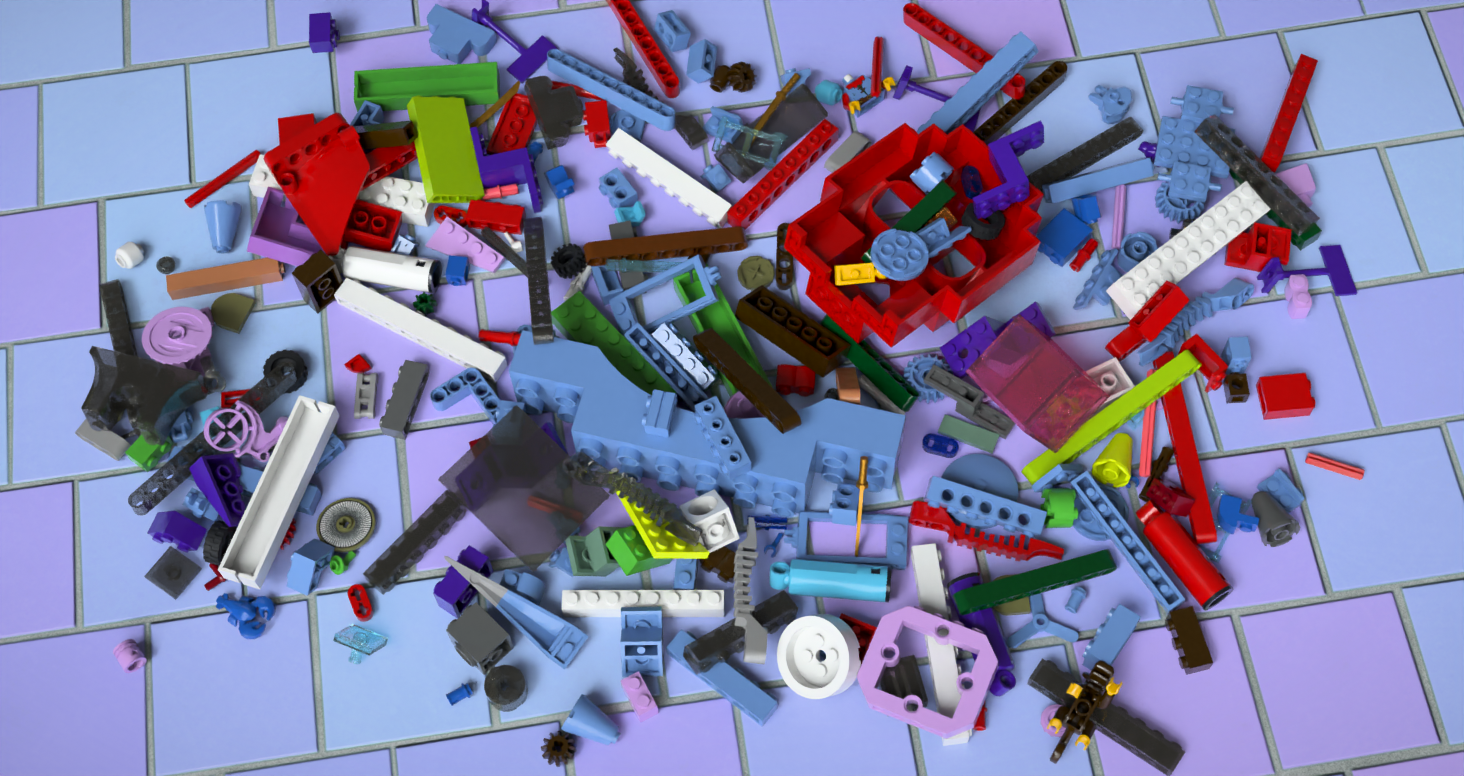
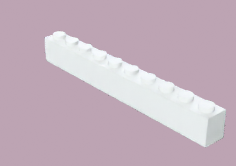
M346 277L334 294L338 304L466 369L476 368L484 378L494 383L498 381L508 366L503 353L490 350L484 343L478 344L474 342L468 335H461L452 327H445L436 319H429L420 311L415 312L406 304H399L390 296H383L374 288L363 286L356 279L351 280Z
M936 543L912 546L911 559L919 607L924 608L927 613L932 615L938 613L944 616L945 620L949 621L951 609L950 606H946L945 599H948V592L942 583L945 580L943 568L940 569L939 566L941 552L936 549ZM941 629L938 632L941 636H946L949 633L947 629ZM924 634L937 713L953 718L961 698L956 684L957 678L961 674V666L956 664L955 658L958 657V649L951 644L940 645L933 637ZM972 729L948 739L941 737L943 746L968 743L969 736H972Z

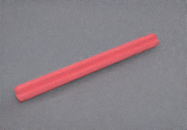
M1150 369L1147 372V377H1149L1157 370ZM1157 400L1144 409L1139 475L1141 477H1149L1151 475Z

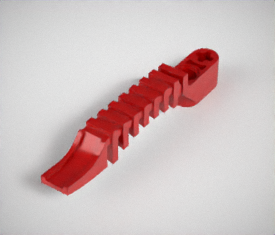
M914 501L912 503L909 523L919 527L947 532L949 535L948 543H952L954 538L957 546L962 547V545H966L968 549L974 547L977 548L976 551L980 552L981 550H986L988 554L994 552L996 556L1000 557L1001 554L1006 555L1008 559L1014 557L1016 558L1015 561H1028L1035 556H1048L1062 560L1064 549L1051 543L1030 538L1028 549L1025 550L1023 547L1026 535L1023 534L1020 535L1018 548L1013 547L1015 536L1010 535L1008 545L1004 544L1005 536L1000 535L998 543L994 542V534H990L989 540L984 539L985 532L980 531L979 538L974 537L976 528H970L969 534L965 533L966 523L961 522V526H956L950 518L947 508L941 506L934 508L928 506L927 502Z

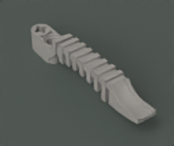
M748 517V525L746 526L747 538L738 544L734 557L735 600L733 608L735 609L733 617H736L734 626H741L745 629L743 662L765 664L768 628L762 627L752 616L755 605H749L750 601H752V596H748L751 587L747 585L751 579L749 578L750 574H752L751 568L756 566L755 559L758 557V552H755L757 536L754 517Z

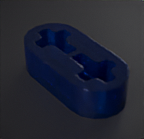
M964 167L961 173L965 195L973 199V197L982 193V182L979 172L975 167Z
M927 434L922 441V448L925 452L945 458L955 457L959 450L956 440L936 434ZM930 440L934 441L932 447L928 446ZM949 445L952 446L951 452L947 451Z

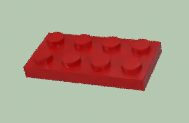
M516 93L503 108L486 149L487 154L493 155L526 148L545 105L544 100Z

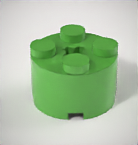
M1045 488L1043 490L1041 498H1045L1044 504H1041V510L1047 512L1044 521L1045 528H1070L1073 526V520L1078 518V509L1074 507L1076 497L1074 489Z

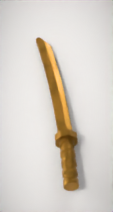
M795 73L782 90L775 93V99L760 118L742 147L741 155L743 158L779 104L786 100L787 93L800 79L798 74Z
M517 81L494 105L469 125L470 128L480 127L518 92L520 81Z
M867 456L860 457L859 480L856 481V487L860 489L855 557H858L863 492L864 489L868 488Z

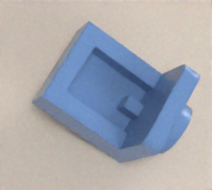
M720 164L708 165L703 169L704 173L700 176L702 179L706 178L715 192H719L731 182V179Z
M567 548L555 549L550 555L549 560L551 561L548 566L551 568L557 567L573 577Z

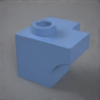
M796 68L785 70L786 74L780 76L783 86L789 82L795 73L800 76V79L787 93L786 96L806 92L805 80L811 76L810 68L796 71Z

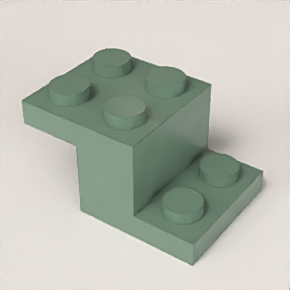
M598 526L587 536H568L565 542L573 576L606 577L620 567L605 544L616 530L624 527Z

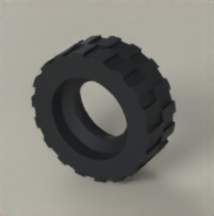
M969 203L961 218V224L971 227L972 231L969 234L981 240L996 239L1005 224L1004 215L1000 210H997L989 217L982 218L990 224L983 223L976 218L973 203Z
M292 350L277 351L275 354H271L263 366V375L270 388L282 394L297 391L307 380V366L303 358ZM282 364H291L295 368L294 375L287 380H282L276 375L278 367Z
M217 520L212 524L203 546V559H205V562L220 566L236 532V526L229 527L225 521Z

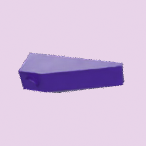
M234 454L201 456L189 468L197 487L229 527L238 526L245 512V503L241 497L243 486L240 485L239 481L241 470Z

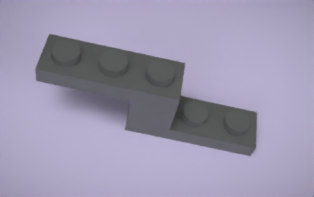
M933 365L924 378L925 384L957 401L955 409L957 413L987 430L999 434L1001 438L1006 439L1015 426L1016 421L982 403L984 392L938 366Z

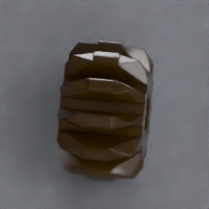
M738 62L733 64L731 69L727 71L729 76L726 79L730 80L729 86H733V91L743 93L751 90L753 85L756 84L754 78L757 76L753 73L755 69H752L750 64Z
M558 731L557 736L554 737V734L550 732L551 739L544 738L543 742L546 745L541 746V751L544 752L542 755L543 759H548L549 765L555 762L556 767H560V762L562 761L564 765H568L567 758L573 760L574 755L572 753L577 751L576 747L573 746L575 740L569 739L570 735L568 733L562 736L561 731ZM560 746L562 751L557 752L556 747Z

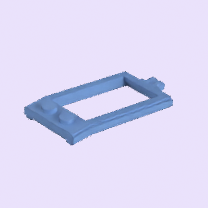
M698 254L610 299L609 303L621 335L624 337V334L638 322L630 299L693 268L696 269L706 296L643 326L645 331L651 334L665 322L674 323L719 301L714 287L717 284L716 281L722 277L721 273L718 272V266L706 267L702 256Z
M799 511L798 527H793L792 530H784L785 536H792L784 537V543L791 544V547L796 548V559L892 566V569L896 570L906 569L907 516L862 513L861 524L887 525L885 558L806 555L807 521L832 522V515H829V512Z

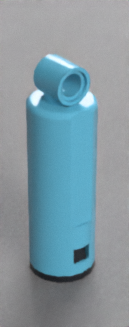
M792 559L790 566L781 561L771 564L769 584L777 590H783L788 587L790 595L889 603L892 566Z

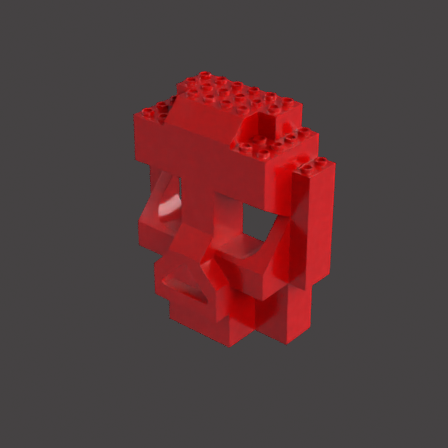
M906 123L902 124L828 175L824 181L820 203L788 225L784 248L810 271L805 294L857 343L875 332L892 348L922 324L934 332L949 320L956 323L1032 265L1041 243L1036 237L1042 220L1037 211L1044 194L1029 182L1030 196L1022 202L1012 203L1008 208L1000 210L1004 215L1005 224L996 239L981 240L967 233L965 238L956 240L952 243L951 247L939 251L937 256L928 258V263L923 273L911 280L898 281L888 277L880 279L875 276V282L870 283L889 285V298L880 305H877L855 284L835 285L834 266L865 263L861 257L872 247L875 238L880 233L891 229L873 211L874 206L888 189L910 209L926 196L912 181L910 175L916 169H919L922 166V161L933 152L942 156L954 168L945 182L957 194L922 228L938 218L945 219L949 232L959 226H963L961 218L967 205L973 203V197L1002 185L989 160L988 146L963 124L948 135L935 124H932L919 134ZM979 218V219H978V220H980V221L983 222V223L990 224V223H989L988 221H986L985 219H982V218ZM956 250L975 268L961 277L952 278L943 275L933 267V265L949 253Z

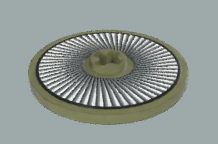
M344 498L329 504L321 512L317 520L316 531L320 541L335 547L334 551L349 552L362 547L369 541L374 533L376 520L368 504L359 499Z

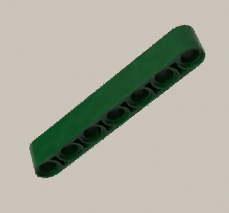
M942 180L891 229L916 233L957 192ZM871 248L861 257L865 263L872 262L870 256Z
M826 314L820 324L851 345L847 358L899 409L908 412L918 399L919 393L866 341L862 340L857 343Z

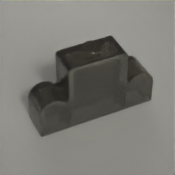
M538 76L526 79L524 89L549 150L566 145L571 132L570 127L581 125L584 117L581 99H578L573 86L551 90L553 85L551 79L547 76Z

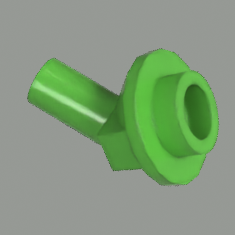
M349 551L343 559L339 555L333 556L330 560L331 570L337 575L342 574L348 570V564L354 559L356 554L353 551Z

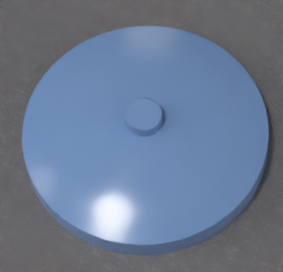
M970 454L962 456L953 461L941 477L1017 502L1018 484L1013 472L1002 461L989 455ZM944 491L942 493L943 499L950 501V493ZM963 497L961 499L962 505L969 507L970 501ZM983 503L980 505L981 511L988 513V506ZM1005 510L999 511L1000 517L1007 519V512ZM960 512L958 514L949 513L951 519L960 525L961 522L966 523L968 528L988 529L995 527L985 524V520L978 518L977 520L968 519L965 517L966 514Z

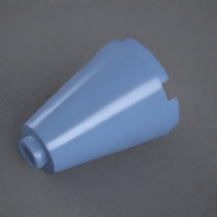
M219 200L207 202V206L204 205L212 248L217 253L224 254L232 249L242 211V206L236 202H233V205H229L227 201Z
M581 694L561 728L565 732L608 746L610 743L615 744L621 734L618 732L619 727L584 694Z

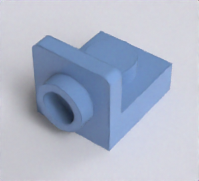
M399 235L390 252L411 256L415 247H419L420 244L416 242V238L412 235Z

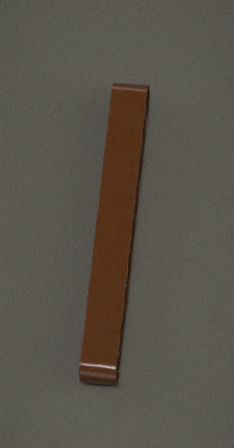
M728 227L593 241L586 243L583 249L588 266H602L696 256L698 254L741 251L748 247V242L743 227Z

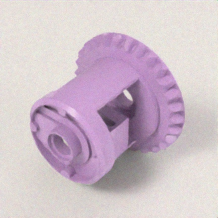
M191 307L170 308L155 315L145 326L142 333L143 348L151 359L163 363L167 376L172 380L180 383L196 381L206 375L212 365V356L207 347L212 338V326L207 316L201 311ZM175 333H180L181 337L177 339L172 338Z

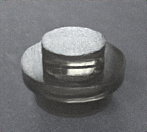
M168 256L162 257L157 261L156 268L162 274H171L175 269V261Z

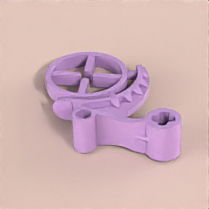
M239 400L235 403L237 405L235 409L221 408L208 416L204 424V436L210 446L224 452L235 450L234 456L236 458L247 452L261 462L269 460L270 455L268 451L278 442L289 418L287 416L280 417L276 421V426L266 433L257 412L251 406ZM241 408L247 413L250 426H248L245 417L239 412ZM224 412H233L236 415L226 426L232 428L241 419L243 424L242 435L239 439L228 430L226 433L236 443L229 447H218L216 444L225 436V432L220 431L211 441L209 436L210 424L213 420L220 428L225 429V425L216 416ZM248 431H250V434H249V437H248L246 443H245L241 448H239V447L244 443V441H245V439H246V437H247Z

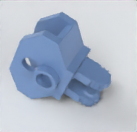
M1100 85L1094 88L1096 93H1091L1088 97L1090 101L1099 106L1098 110L1101 111L1102 121L1108 125L1120 122L1130 109L1129 104L1132 102L1131 90L1126 87L1116 89L1110 87L1108 90Z
M191 488L182 505L191 509L190 514L200 519L204 516L214 522L219 520L217 519L218 512L204 494Z

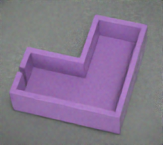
M268 187L249 238L247 252L294 266L302 265L312 254L317 253L319 250L324 252L308 227L297 222L299 214L288 198H286L285 206L281 207L284 192Z

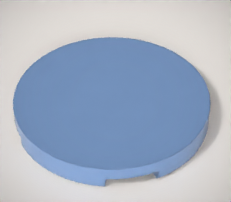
M889 229L880 233L875 238L870 256L874 267L882 275L893 280L906 281L914 279L923 273L928 263L929 251L926 243L917 234L911 231L909 233Z
M1097 483L1127 522L1129 508L1124 498L1120 495L1121 493L1109 485ZM1076 494L1074 507L1078 509V518L1073 520L1075 530L1091 540H1110Z

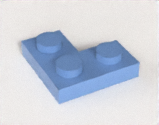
M1058 464L1031 487L1034 492H1043L1045 488H1054V485L1063 481L1070 483L1084 470L1080 464Z

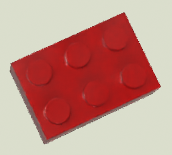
M356 200L343 240L390 252L396 242L402 224V212Z

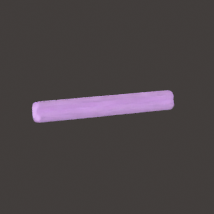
M1124 184L1116 186L1111 248H1116L1117 250L1120 249L1123 240L1126 186Z

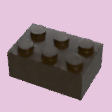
M322 250L312 254L305 263L297 266L292 272L303 300L317 314L336 299L334 294L343 283L336 264Z

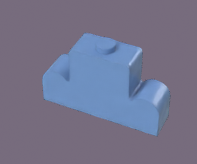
M435 4L427 15L429 31L433 34L429 39L431 51L444 60L447 59L456 64H461L472 49L477 56H485L497 43L495 31L438 4Z

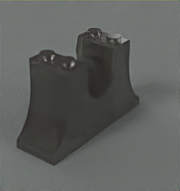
M92 346L89 351L94 361L95 375L91 389L81 409L90 427L95 431L110 432L116 425L122 411L128 407L139 405L141 407L137 413L136 423L144 440L151 445L158 444L163 446L178 417L189 406L207 397L208 389L201 372Z

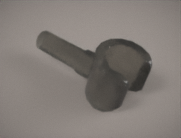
M136 425L133 431L120 437L127 439L137 435L139 438L146 428L142 425Z

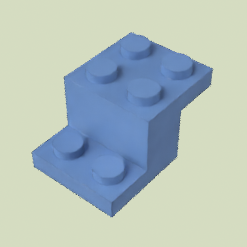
M662 606L621 607L622 630L620 646L622 677H628L638 671L641 677L663 676Z

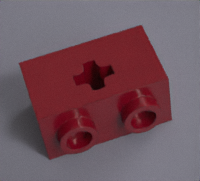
M1154 478L1146 494L1168 513L1187 517L1195 502V499L1171 481Z

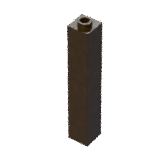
M412 120L353 126L360 137L359 142L362 149L409 145L418 137Z

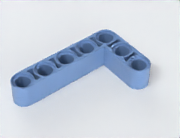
M468 368L430 393L433 407L437 411L447 410L467 396L472 395L492 424L497 423L496 409L500 407L501 401L476 368ZM470 378H476L474 381H469ZM454 388H460L458 391H452ZM480 392H486L484 395H479ZM438 398H444L442 401H436ZM491 406H497L495 409H489ZM521 436L520 445L523 442V436Z

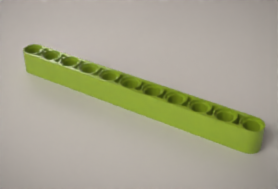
M1188 349L1183 351L1027 464L1021 473L1033 485L1058 464H1070L1195 373L1202 364Z

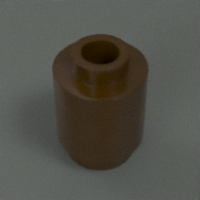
M717 66L714 77L710 80V88L721 93L726 89L730 82L729 79H726L729 76L727 71L730 68L728 66Z

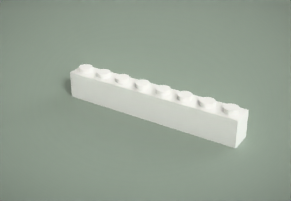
M620 128L617 129L606 143V147L609 150L608 153L613 158L617 159L619 157L623 160L622 163L626 167L635 168L638 175L651 179L650 182L654 186L664 188V192L670 197L676 196L683 206L687 207L689 205L692 207V211L700 217L702 215L705 216L707 222L712 226L718 225L722 228L728 221L727 212L733 207L730 203Z
M562 590V613L564 617H621V607L662 606V617H724V590Z

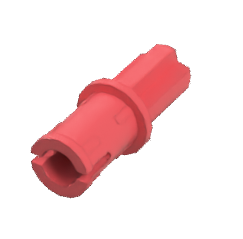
M517 184L501 187L497 185V187L483 189L485 194L483 200L502 199L504 196L518 194Z

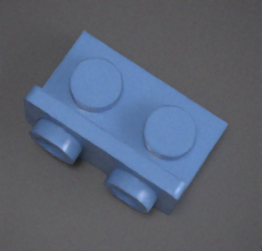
M712 106L710 108L712 116L702 127L704 133L733 144L744 130L741 117L735 113H729L722 108Z
M1280 468L1257 486L1259 491L1270 493L1288 513L1298 508L1304 500L1302 491L1293 485L1288 474L1282 472Z

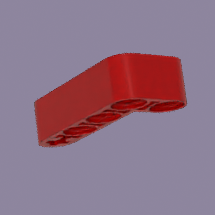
M1128 326L1106 345L1105 349L1120 362L1147 340L1140 337L1131 326Z

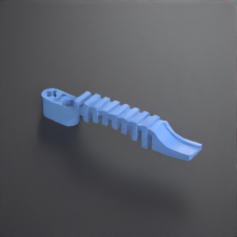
M1234 278L1215 294L1204 292L1202 297L1197 296L1194 302L1190 301L1187 307L1184 306L1182 311L1177 313L1151 343L1138 351L1140 357L1139 365L1143 367L1168 351L1167 347L1160 344L1174 348L1176 346L1175 342L1180 340L1178 335H1184L1183 329L1188 331L1190 329L1189 324L1192 326L1197 324L1195 319L1203 321V315L1210 318L1213 316L1212 311L1236 310L1252 296L1254 285L1242 279Z

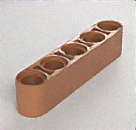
M855 367L836 368V386L839 401L860 405V387Z

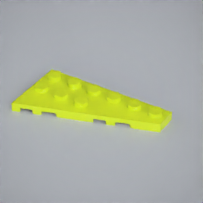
M631 477L612 478L611 484L653 558H708L710 552Z

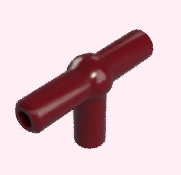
M211 563L209 567L217 576L204 584L207 591L228 580L223 578L218 571L219 566Z

